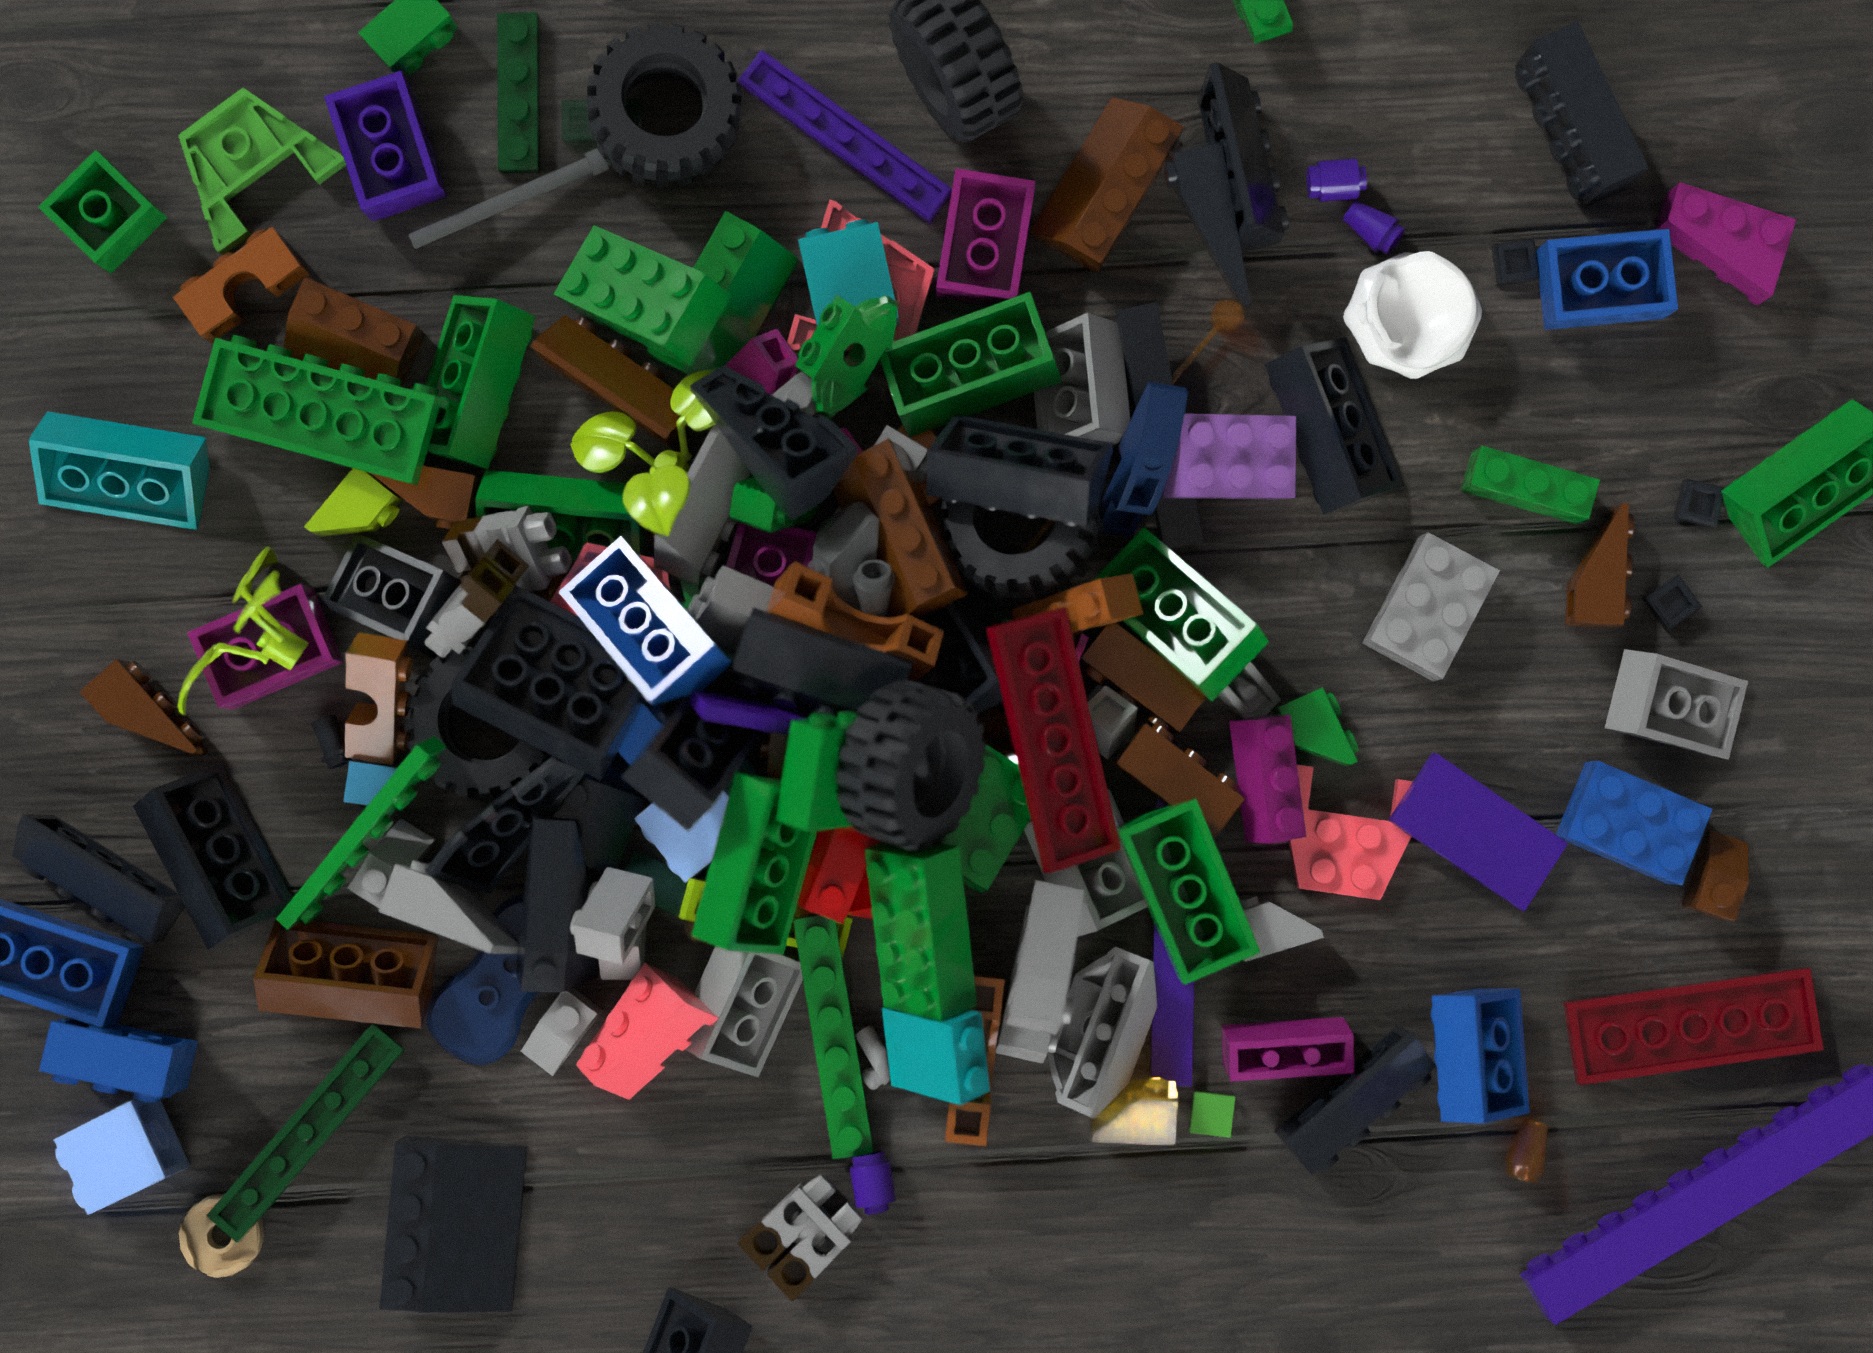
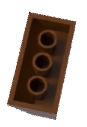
M1112 97L1029 234L1098 274L1162 170L1163 163L1168 160V151L1173 150L1179 142L1184 126L1151 106Z
M566 315L562 316L533 341L530 347L544 363L616 412L629 416L636 423V426L671 450L675 451L679 446L677 420L681 416L675 414L671 408L670 401L674 389L661 381L665 375L646 361L640 366L629 359V356L632 354L629 349L614 339H611L609 344L596 336L599 330L580 316L576 321ZM686 424L685 426V432L687 434L691 429L688 424Z
M888 438L858 454L834 487L833 492L841 510L854 502L862 501L879 519L876 560L886 562L895 575V582L887 610L888 617L908 614L920 619L969 594L904 448Z
M275 919L253 977L258 1011L422 1029L431 999L438 936L434 934L315 921L308 925L301 922L287 930Z

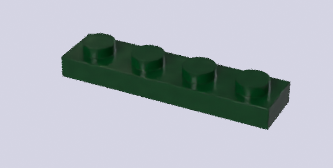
M537 12L497 13L498 171L500 174L540 173V17Z

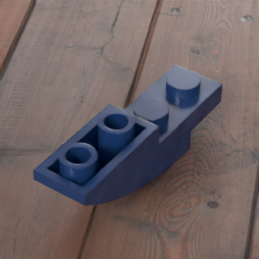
M1148 382L1118 446L1122 459L1100 503L1102 512L1099 514V517L1103 522V532L1133 536L1143 514L1153 515L1167 482L1180 439L1188 395L1185 387Z

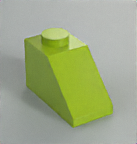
M353 468L304 527L320 537L377 531L381 526L387 527L396 518L400 511L397 506L401 503L402 499L369 472Z

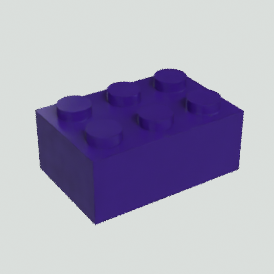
M402 71L324 96L360 209L372 222L448 197L412 85Z

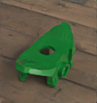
M836 294L832 303L823 309L818 327L812 337L801 346L799 359L795 364L797 368L812 378V397L816 403L818 413L831 418L868 389L864 386L865 382L885 349H892L898 302L885 295L880 298L867 299L854 306ZM854 344L853 348L851 349L850 353L844 361V352L849 345Z

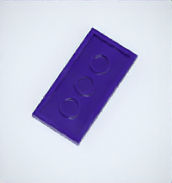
M1431 753L1388 819L1389 822L1521 911L1526 910L1568 845L1566 841L1437 753Z

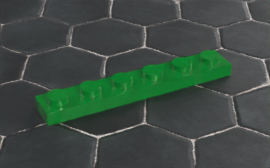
M436 736L415 746L276 918L287 930L301 922L308 925L321 913L324 907L320 902L326 895L331 897L343 886L347 880L343 874L349 867L355 868L365 859L370 852L366 846L374 837L377 840L392 826L394 821L390 819V816L396 809L402 810L414 799L417 792L413 788L420 779L423 781L427 780L440 767L441 762L438 760V757L447 746Z
M816 913L795 916L793 923L833 1159L874 1153L836 921Z

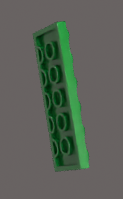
M237 335L232 336L231 342L215 338L192 424L418 486L439 408L448 410L450 404L449 401L437 397L438 389L418 383L414 384L413 390L400 387L401 379L378 373L376 380L365 378L364 369L341 363L340 370L328 368L329 360L305 354L303 361L291 358L292 350L271 344L268 345L267 351L256 349L257 341Z

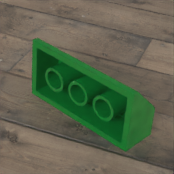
M725 211L693 268L707 274L732 295L691 367L648 347L646 352L650 359L683 378L695 372L715 371L723 365L726 366L752 338L757 337L798 264L799 258L762 230Z
M453 295L425 384L426 386L438 389L437 397L449 401L450 404L448 410L443 408L438 410L427 454L466 466L489 469L490 462L497 451V440L502 424L509 413V401L514 385L521 374L523 356L533 336L532 328L536 318L535 315L499 299Z
M1851 399L1837 410L1831 412L1823 420L1797 436L1786 446L1767 457L1763 462L1721 490L1729 519L1766 568H1769L1873 494V412L1855 400Z
M485 470L475 499L477 517L506 511L516 512L518 508L529 506L533 514L551 513L557 532L553 539L546 540L548 548L566 547L572 558V564L586 542L609 547L620 536L639 555H643L646 528L640 525L628 513L623 502V493L627 483Z
M1196 798L1151 811L1116 826L1120 843L1177 978L1183 985L1260 953V949Z

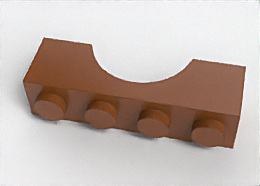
M794 562L775 582L766 610L768 613L912 661L913 665L907 681L913 682L918 681L934 667L944 631L908 614L897 617H880L858 611L844 603L836 595L833 589V579L797 562Z
M974 974L977 1006L970 1010L981 1012L990 1091L963 1105L948 1103L945 1142L986 1146L1004 977Z

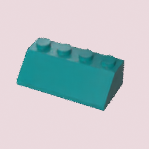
M47 411L28 439L39 504L197 530L199 527L210 470L206 437Z

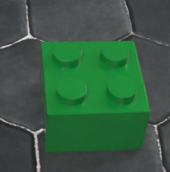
M97 150L38 206L95 264L110 274L168 218L111 161Z

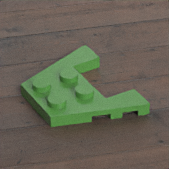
M241 88L178 135L193 183L197 187L202 202L201 207L205 220L208 222L213 236L214 248L221 255L228 253L252 235L228 204V201L288 156L295 153L319 185L346 166L344 157L340 153L319 141L315 136L297 126L283 114L244 88Z

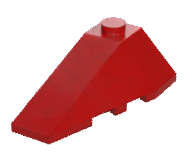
M853 826L817 830L797 905L843 924L867 866L865 849L874 846L876 838L859 833Z

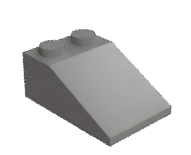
M1624 649L1605 728L1729 760L1748 681L1660 654Z
M412 860L411 866L395 864L378 912L488 953H518V941L469 887L428 876L425 870L431 862L426 864Z

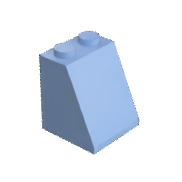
M747 759L744 760L737 771L739 773L760 776ZM734 777L715 805L689 831L684 829L654 803L634 818L641 827L644 837L658 848L665 857L670 870L680 876L684 883L689 878H693L704 871L711 864Z
M160 1098L157 1103L137 1099L132 1100L54 1139L57 1146L55 1150L57 1161L64 1170H68L74 1184L72 1187L74 1199L81 1208H85L87 1215L190 1167V1163Z

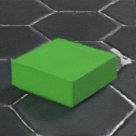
M1193 1090L1188 1131L1195 1134L1231 1138L1235 1096Z

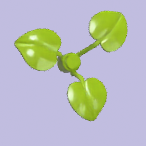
M713 370L699 371L688 375L673 391L670 405L674 413L681 416L677 420L680 452L666 450L661 452L656 459L652 458L637 444L630 442L637 429L636 423L624 413L612 411L598 414L586 421L574 434L570 444L577 462L584 469L594 473L607 472L618 466L626 455V449L633 451L651 466L650 473H641L629 480L624 489L623 502L628 513L640 525L663 536H670L673 524L690 493L691 483L687 473L691 468L688 461L692 458V455L688 451L685 426L688 424L691 429L702 431L715 424L691 392L690 385L710 374Z
M265 547L255 558L250 569L240 581L231 602L236 605L241 596L248 602L237 620L234 631L240 633L249 617L266 630L257 643L258 646L263 648L262 652L224 643L214 644L194 665L183 682L178 700V709L181 714L185 715L187 696L193 681L207 665L222 653L227 652L258 659L264 664H267L271 658L283 667L291 670L307 647L308 642L282 626L261 605L273 596L280 594L277 585L279 572L274 571L256 590L254 596L251 595L253 580L263 570L278 563L276 553L271 547Z

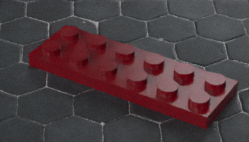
M1066 607L1052 609L986 628L1043 872L1054 873L1121 850Z
M1805 967L1563 1002L1575 1082L1578 1085L1824 1050L1811 969Z

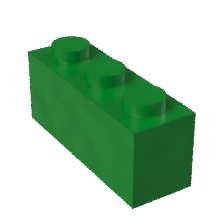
M1480 446L1471 453L1461 491L1577 525L1590 518L1600 479L1486 446Z

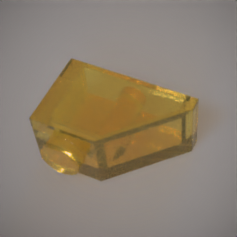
M1160 1077L1133 1080L1096 1118H1091L1092 1142L1175 1145L1178 1113L1176 1082L1167 1081Z

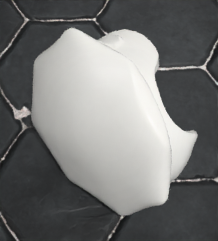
M1430 251L1418 253L1404 252L1375 266L1366 268L1361 272L1350 303L1344 311L1343 318L1370 364L1395 371L1410 379H1417L1439 368L1458 362L1464 357L1481 320L1482 308L1470 280L1455 264Z

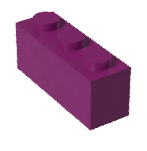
M1290 714L1262 715L1229 721L1237 783L1240 786L1239 795L1245 798L1241 803L1245 842L1272 844L1307 837Z
M1343 1017L1221 1025L1222 1064L1230 1082L1354 1073V1036Z

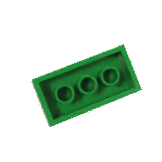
M595 225L592 227L553 294L581 316L690 367L732 296L707 274Z
M1031 292L894 341L892 349L886 348L880 357L898 416L909 438L948 424L955 414L970 416L1062 382Z
M1145 527L1093 580L1133 574L1143 614L1122 620V622L1211 702L1269 643L1254 621Z
M736 772L699 909L696 914L692 936L726 951L784 954L817 831L807 832L776 820L782 779Z
M882 842L866 848V871L869 881L871 913L874 922L876 953L879 963L884 1008L943 1022L976 1007L977 999L959 846L939 843L925 850L916 851Z

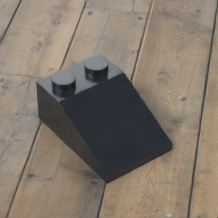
M356 533L320 605L384 636L407 640L408 647L435 658L436 653L424 643L432 633L426 627L462 582L442 569Z

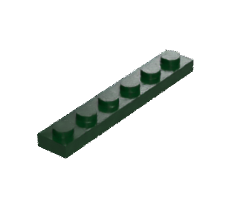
M372 1023L206 1216L236 1243L241 1242L406 1049L379 1025Z

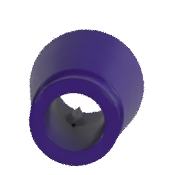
M1357 200L1350 206L1343 218V221L1349 224V227L1375 253L1381 251L1386 256L1396 247L1406 228L1399 224L1400 219L1362 204Z

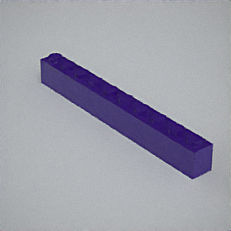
M1860 1064L1848 1069L1842 1074V1081L1832 1087L1824 1085L1813 1090L1807 1095L1808 1101L1797 1108L1789 1106L1778 1111L1772 1116L1774 1121L1764 1128L1754 1127L1743 1132L1737 1138L1739 1143L1727 1150L1719 1148L1708 1153L1702 1159L1704 1164L1692 1171L1684 1169L1673 1174L1667 1180L1669 1185L1657 1192L1650 1190L1640 1194L1633 1199L1632 1203L1634 1206L1622 1213L1615 1211L1605 1215L1598 1220L1597 1225L1599 1227L1585 1235L1583 1232L1570 1236L1563 1241V1248L1550 1256L1546 1253L1529 1261L1526 1265L1528 1269L1519 1275L1544 1317L1554 1325L1560 1323L1872 1135L1873 1066Z

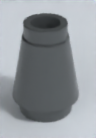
M867 560L858 566L853 576L861 611L874 616L887 617L895 575L886 562Z

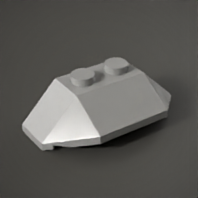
M1118 947L1113 948L1107 955L1075 974L1067 996L1074 999L1069 1024L1061 1023L1055 1053H1047L1052 1078L1057 1090L1055 1092L1057 1103L1091 1118H1096L1129 1084L1157 1009L1154 962Z

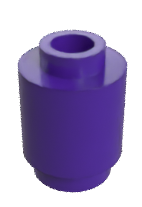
M1356 158L1317 161L1315 166H1307L1306 183L1308 198H1318L1319 202L1358 199L1360 191L1366 190L1367 186L1365 166H1358Z
M877 1151L870 1154L852 1156L853 1166L850 1167L855 1206L857 1208L864 1207L865 1214L889 1211L888 1203L896 1201L891 1164L890 1161H886L885 1152Z

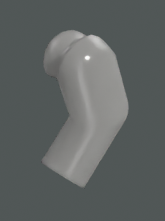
M868 1026L859 1031L855 1037L872 1067L863 1070L862 1077L869 1089L875 1090L881 1084L885 1086L889 1082L890 1071L887 1049L873 1026Z

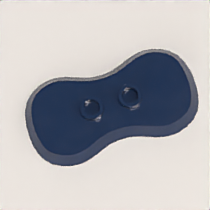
M524 894L516 895L506 900L493 913L518 943ZM479 950L466 968L446 980L434 992L427 1009L428 1028L435 1040L456 1058L469 1064L486 1065L499 1060L514 1045L525 1011L539 993L536 991H521L515 972L517 954H497Z

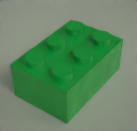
M986 744V751L982 753V760L985 762L984 770L980 774L977 783L980 785L977 795H973L970 802L971 808L968 814L962 816L959 820V827L953 833L946 834V839L941 842L959 846L963 883L978 893L989 889L1031 819L1018 764Z

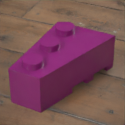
M1679 182L1665 194L1654 230L1669 229L1671 245L1693 261L1698 260L1717 274L1716 277L1725 284L1728 282L1748 296L1747 300L1758 306L1773 296L1796 219Z

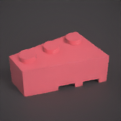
M644 963L612 1012L607 1016L589 1046L584 1050L576 1066L594 1086L630 1100L665 1068L663 1064L665 1059L676 1049L684 1051L692 1043L690 1037L704 1024L711 1026L719 1018L679 978Z

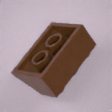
M304 277L288 313L284 348L293 351L291 358L303 361L305 354L329 360L328 368L340 370L341 363L364 369L365 378L376 380L378 373L401 379L400 387H403L426 334L416 324Z

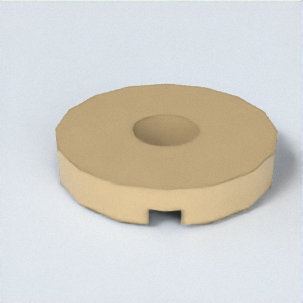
M225 1193L210 1195L194 1204L187 1212L188 1214L185 1216L179 1231L180 1250L187 1263L195 1270L199 1269L202 1273H206L207 1276L214 1278L233 1276L250 1266L260 1253L264 1240L263 1221L260 1219L241 1242L236 1243L231 1238L228 1246H219L213 1241L212 1230L216 1224L206 1215Z

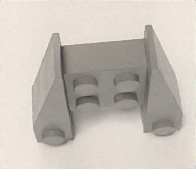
M1035 880L1030 906L1026 905L996 1045L997 1054L1043 1064L1048 1052L1055 1053L1061 1023L1069 1024L1074 999L1067 997L1084 890Z

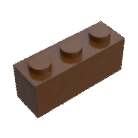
M1116 623L1106 625L1079 660L1085 665L1082 672L1099 685H1102L1104 681L1108 682L1118 690L1117 693L1135 707L1138 705L1148 712L1150 716L1147 721L1151 725L1157 723L1168 732L1172 730L1176 734L1179 733L1206 698L1204 694L1165 659Z
M1155 723L1152 728L1147 724L1141 725L1112 765L1166 806L1196 798L1213 838H1216L1245 799L1237 793L1240 786L1223 773L1216 777L1204 767L1207 761L1195 751L1187 748L1183 752L1171 743L1175 737L1159 724Z

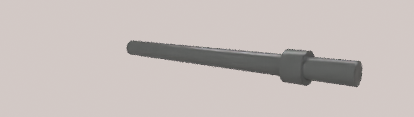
M596 148L584 153L585 158L414 231L408 234L414 248L417 249L592 173L593 176L603 173L609 170L608 166L612 164V160L610 158L604 160Z

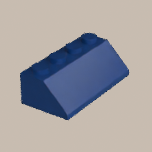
M621 536L559 591L560 595L652 705L690 695L693 690L702 691L732 664L731 660L644 559Z

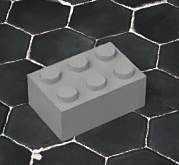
M1426 532L1418 537L1362 644L1433 682L1443 679L1500 570Z

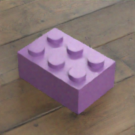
M1185 414L1175 458L1163 489V498L1266 500L1295 498L1296 416Z

